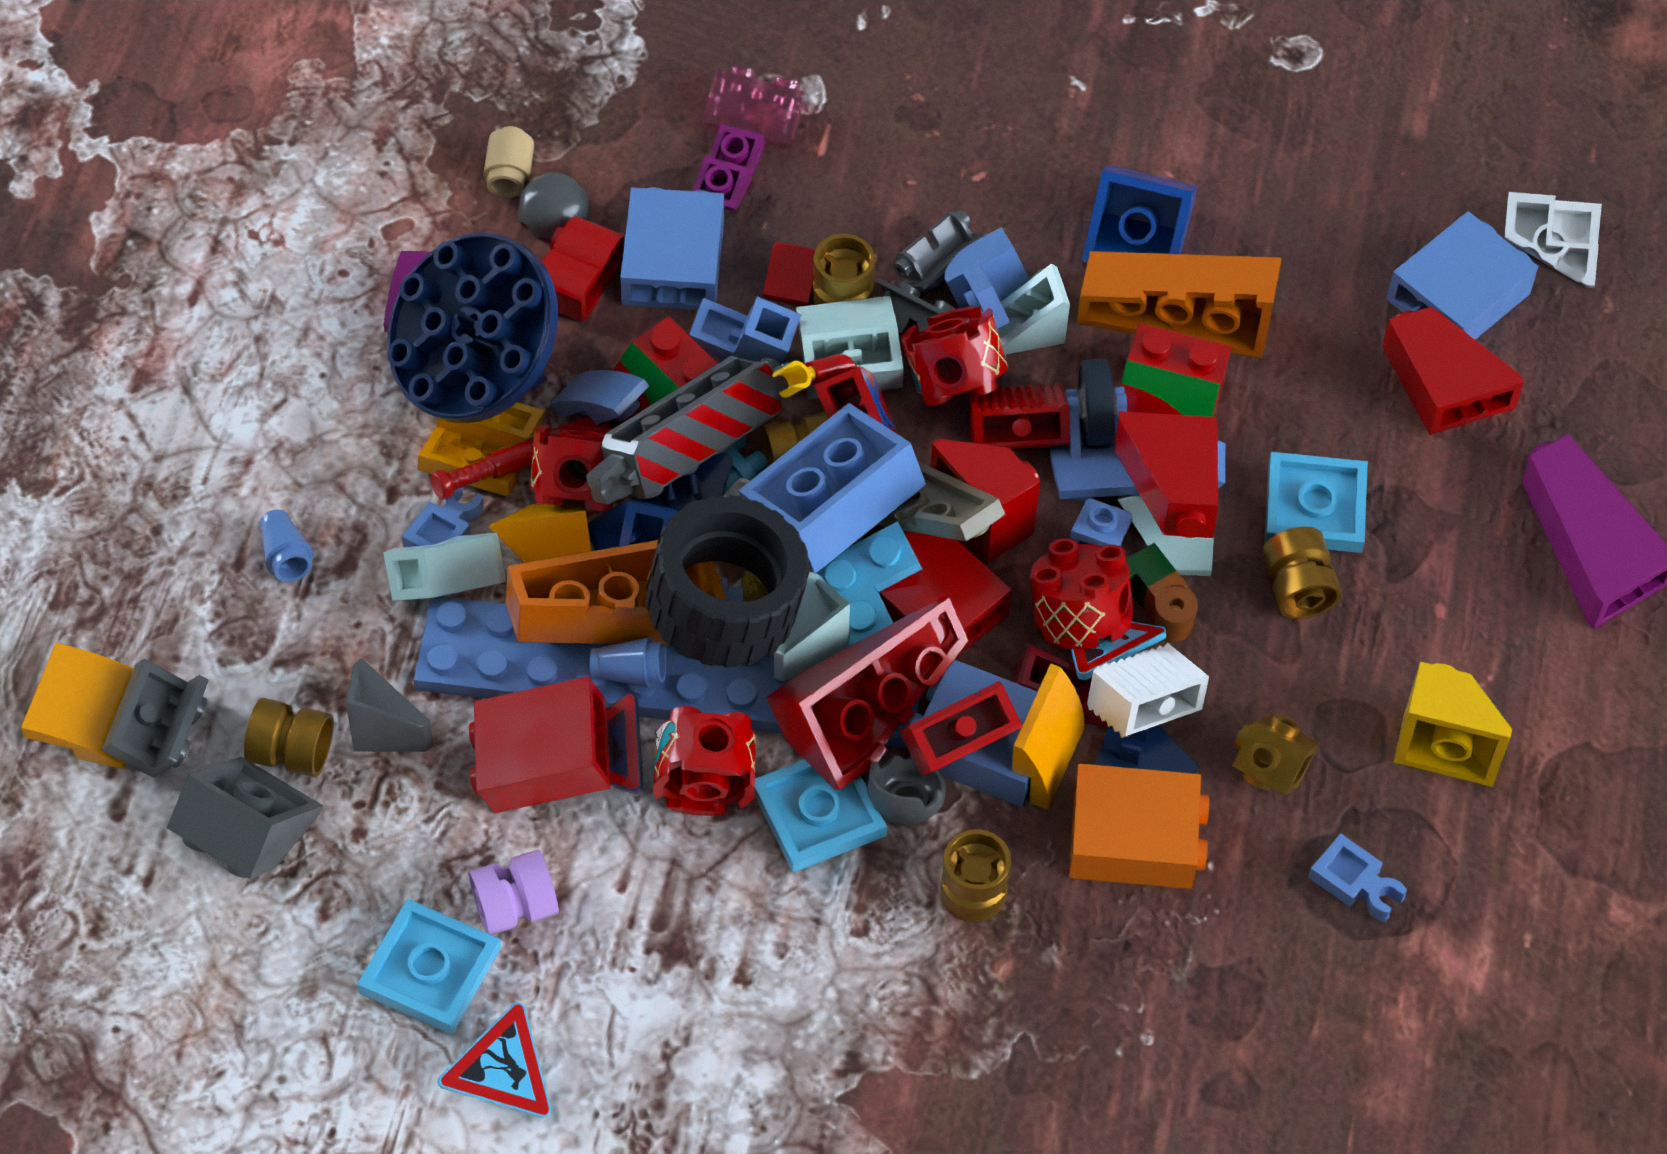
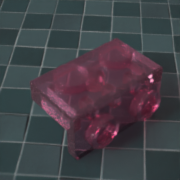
M731 65L730 72L716 69L702 122L718 128L720 124H725L762 134L766 141L791 147L802 107H807L809 97L799 90L801 84L782 77H774L773 83L756 79L757 72Z

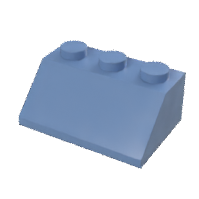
M848 403L738 490L743 499L756 500L771 510H776L784 516V519L789 524H793L799 532L801 541L806 545L808 551L807 561L810 562L809 570L816 574L924 487L926 483L911 443Z

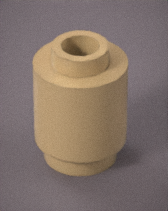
M507 126L492 132L489 136L483 177L487 182L488 190L496 196L504 198L517 197L529 183L534 141L522 129Z

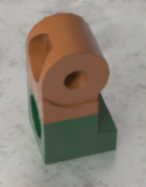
M1152 543L1126 558L1130 569L1131 593L1151 618V625L1161 626L1166 629L1164 641L1180 642L1185 640L1193 630L1194 620L1198 611V601L1187 583L1155 543Z

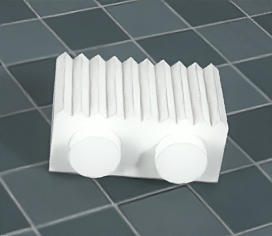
M1167 642L1164 647L1159 645L1156 650L1153 648L1151 650H1144L1139 654L1136 653L1133 658L1128 656L1125 661L1121 658L1117 663L1113 661L1112 663H1105L1100 667L1097 666L1093 671L1087 705L1089 711L1094 710L1095 716L1100 715L1102 721L1106 720L1108 727L1113 726L1114 732L1119 731L1122 738L1202 710L1209 676Z

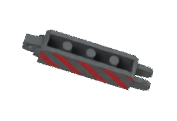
M730 356L607 432L601 445L604 460L586 475L593 501L609 504L628 495H633L638 499L656 497L671 482L679 477L694 473L699 468V465L710 457L728 451L732 448L735 441L748 433L762 429L763 424H767L768 420L784 411L781 401L784 397L780 396L779 392L787 389L789 384L783 376L773 377L772 374L789 364V362L782 363L780 366V362H777L776 359L765 357V359H761V362H754Z

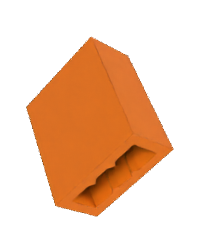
M1078 764L1074 786L1069 878L1192 889L1196 870L1205 871L1208 841L1198 839L1199 825H1207L1209 814V795L1200 794L1201 774Z

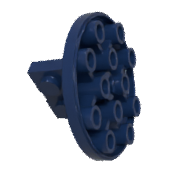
M486 232L466 234L445 241L424 257L413 271L401 281L400 292L394 303L388 328L387 358L393 376L406 398L420 410L438 419L454 423H472L492 418L504 412L518 402L530 389L535 390L547 379L543 370L552 352L558 325L557 296L546 267L531 250L506 236Z

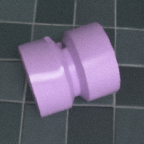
M540 850L512 857L509 866L506 868L493 863L468 871L473 897L485 932L490 935L516 928L518 919L525 917L532 923L559 914L553 883Z

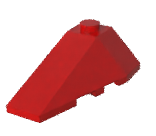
M943 596L804 670L768 695L766 699L786 741L833 789L841 790L869 770L870 764L874 760L879 762L887 751L884 747L885 743L899 725L905 726L914 714L911 708L928 686L934 687L968 642V638L950 598Z

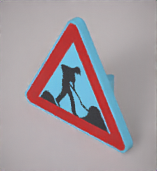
M1132 622L1131 628L1120 639L1112 643L1111 636L1109 635L1099 639V647L1071 649L1077 678L1087 680L1092 677L1093 671L1097 666L1100 667L1105 663H1112L1113 661L1117 663L1121 658L1125 660L1128 656L1131 657L1166 638V629L1161 626Z
M519 1002L512 1004L437 1080L438 1086L441 1089L529 1115L544 1118L551 1113V1106L525 1006Z

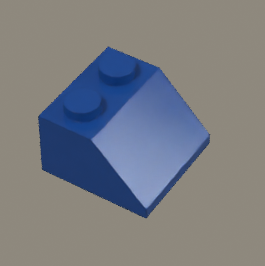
M1107 165L1102 170L1081 261L1088 262L1090 251L1181 254L1198 186Z

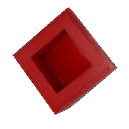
M775 242L770 256L763 298L800 306H809L813 290V258L816 249Z

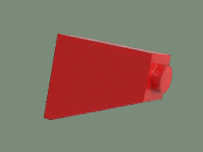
M1428 307L1415 312L1408 310L1389 319L1382 348L1429 435L1516 409L1524 384L1521 375L1435 308Z
M1119 411L1115 452L1163 535L1187 538H1213L1218 512L1217 417Z

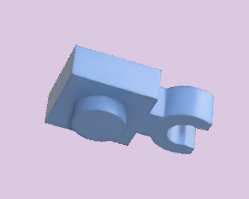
M458 488L454 491L452 497L446 499V503L442 508L429 502L401 536L403 547L435 545L456 536L471 535V525L468 521L476 519L482 513L484 508L483 495L477 493L472 501L459 503L458 500L463 495V489Z
M1340 834L1311 867L1308 876L1309 879L1349 907L1358 898H1361L1366 902L1370 915L1382 922H1386L1389 918L1392 908L1383 903L1379 897L1390 896L1401 904L1407 892L1406 887L1400 881L1394 878L1379 877L1378 874L1383 863L1343 834Z

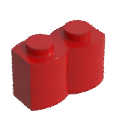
M577 216L572 217L565 227L559 226L551 239L550 251L541 262L546 267L554 284L558 313L581 322L589 317L600 300L604 289L612 282L622 266L625 235Z

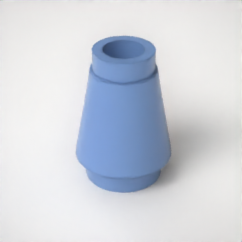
M276 509L265 513L260 519V527L267 570L283 582H293L303 578L312 568L314 556L312 547L285 511Z
M648 637L602 646L601 648H592L589 660L591 677L651 688L653 683H663L666 676V650L664 643L653 642Z

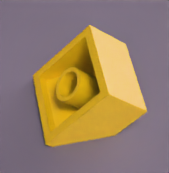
M1420 661L1405 709L1393 762L1493 787L1511 738L1512 728L1470 673L1458 671L1447 664H1429Z

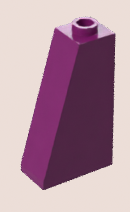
M1569 434L1552 443L1544 441L1537 445L1527 457L1528 463L1521 482L1587 622L1595 629L1667 586V544Z

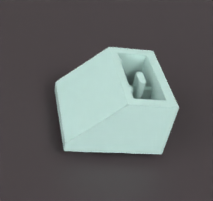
M890 296L796 307V312L801 314L798 327L804 364L809 361L844 354L851 357L857 367L861 366L873 373L880 391L903 388L902 355L896 317ZM809 385L807 387L808 399L819 398L814 385Z

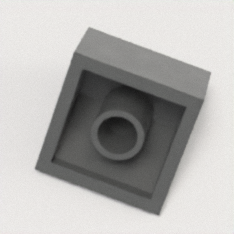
M241 756L188 774L167 829L182 837V841L187 847L198 852L208 853L223 862L224 868L231 874L251 879L275 869L319 816L323 805L257 765L246 761Z

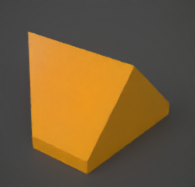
M564 499V504L562 505L531 504L488 525L494 533H498V537L523 563L591 552L586 510L581 500Z

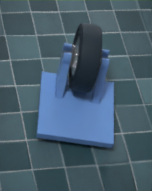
M1106 359L1083 360L1079 366L1078 389H1068L1065 393L1070 406V446L1048 447L1059 499L1086 501L1093 497L1120 496L1125 498L1139 495L1138 490L1115 452L1119 411L1127 412L1126 394H1124V386L1113 387L1111 371ZM1079 418L1084 442H1080Z

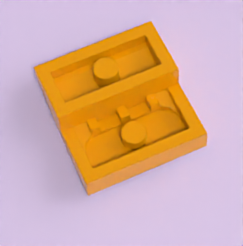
M516 402L504 412L479 422L454 423L437 418L436 428L418 454L417 470L429 474L437 470H445L447 473H450V471L484 460L487 454L534 437L535 428L542 425L545 410ZM522 469L496 479L487 477L485 480L472 483L470 486L508 497Z
M55 643L21 726L24 738L71 748L75 758L79 760L124 769L126 766L125 762L101 749L134 668L86 650Z
M1050 664L1023 723V727L1013 745L1012 772L1031 778L1029 803L1049 810L1084 731V713L1080 698L1062 668L1054 664Z

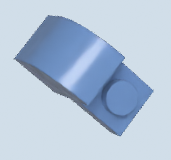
M1002 227L962 249L951 260L945 272L946 283L959 308L981 306L982 313L987 308L992 309L997 328L1010 322L1000 300L1006 298L1030 280Z
M758 296L748 315L703 298L694 318L689 336L708 354L722 360L734 356L740 359L761 362V359L766 357L776 359L777 362H780L781 366L789 352L801 314Z

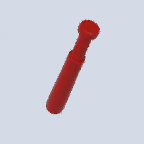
M589 415L566 423L610 429L608 421L596 425ZM560 426L551 429L550 434H560ZM534 437L487 454L484 460L450 471V473H447L445 470L433 472L430 479L434 493L439 499L446 500L452 497L454 491L458 488L485 480L487 477L496 479L532 466Z

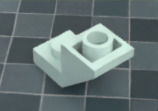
M498 533L456 536L435 545L393 548L383 552L392 601L434 598L506 581Z

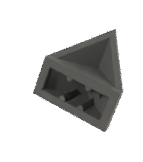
M362 658L359 659L353 666L345 700L354 752H426L433 746L430 720Z

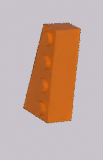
M1090 251L1080 294L1076 324L1135 334L1138 324L1142 323L1232 346L1231 353L1262 358L1282 258Z

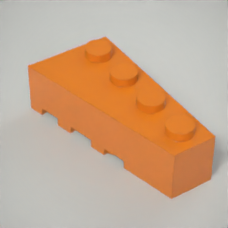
M658 540L508 566L506 606L517 641L533 643L618 644L650 637L653 642H663L664 645H668L662 639L659 631L654 629L650 621V613L646 610L645 602L647 582ZM713 561L698 563L685 569L686 574L697 587L711 596L727 601Z

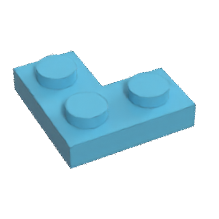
M898 521L848 547L816 573L850 603L848 646L894 623L879 592L922 570Z

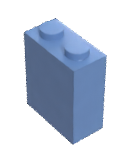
M631 187L621 269L622 306L698 310L703 298L716 303L724 229V193H710L704 190H664L658 187Z
M1467 211L1393 271L1386 300L1401 312L1408 310L1415 312L1433 307L1473 339H1477L1530 295L1539 266L1532 262L1525 252L1516 249L1498 235L1491 225L1482 222Z
M954 659L934 687L929 686L926 701L930 704L925 714L916 713L911 724L1000 681L1023 726L1037 691ZM1021 728L938 769L940 775L1023 807L1030 792L1031 778L1012 772L1013 745Z

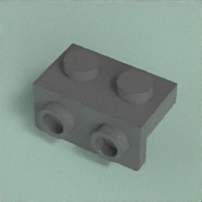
M146 659L141 660L134 666L101 750L153 778L171 767H178L185 759L191 742L186 738L191 725L198 721L206 707L207 698L203 697L209 680L198 675L186 682Z

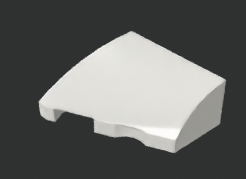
M1509 192L1504 239L1582 286L1594 288L1602 204L1555 200V195Z

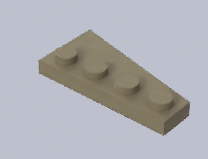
M918 461L926 485L876 526L888 527L898 521L902 530L968 541L971 538L984 534L990 525L1003 517L1005 513L999 498Z

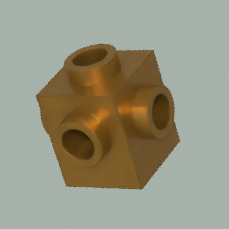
M1266 714L1253 724L1249 721L1246 722L1239 732L1233 748L1238 750L1239 753L1232 766L1244 772L1243 778L1251 785L1263 790H1270L1272 788L1286 796L1299 786L1320 743L1301 733V726L1293 719L1281 714H1274L1273 716Z

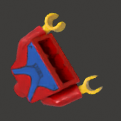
M837 354L809 361L806 364L795 360L772 374L773 377L781 375L787 380L789 387L779 392L780 396L784 398L792 396L809 385H814L828 419L850 403L898 434L873 373L861 366L857 367L851 357L847 355Z

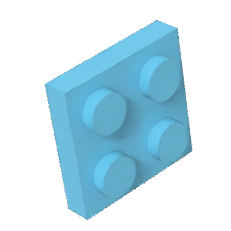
M1271 452L1268 465L1264 543L1279 532L1290 528L1314 527L1321 530L1328 550L1362 553L1365 543L1368 461Z
M804 759L755 778V798L792 873L887 836V825L880 812L872 804L868 796V789L861 775L841 790H836Z
M407 899L358 981V993L449 1034H453L501 950V941L495 936Z

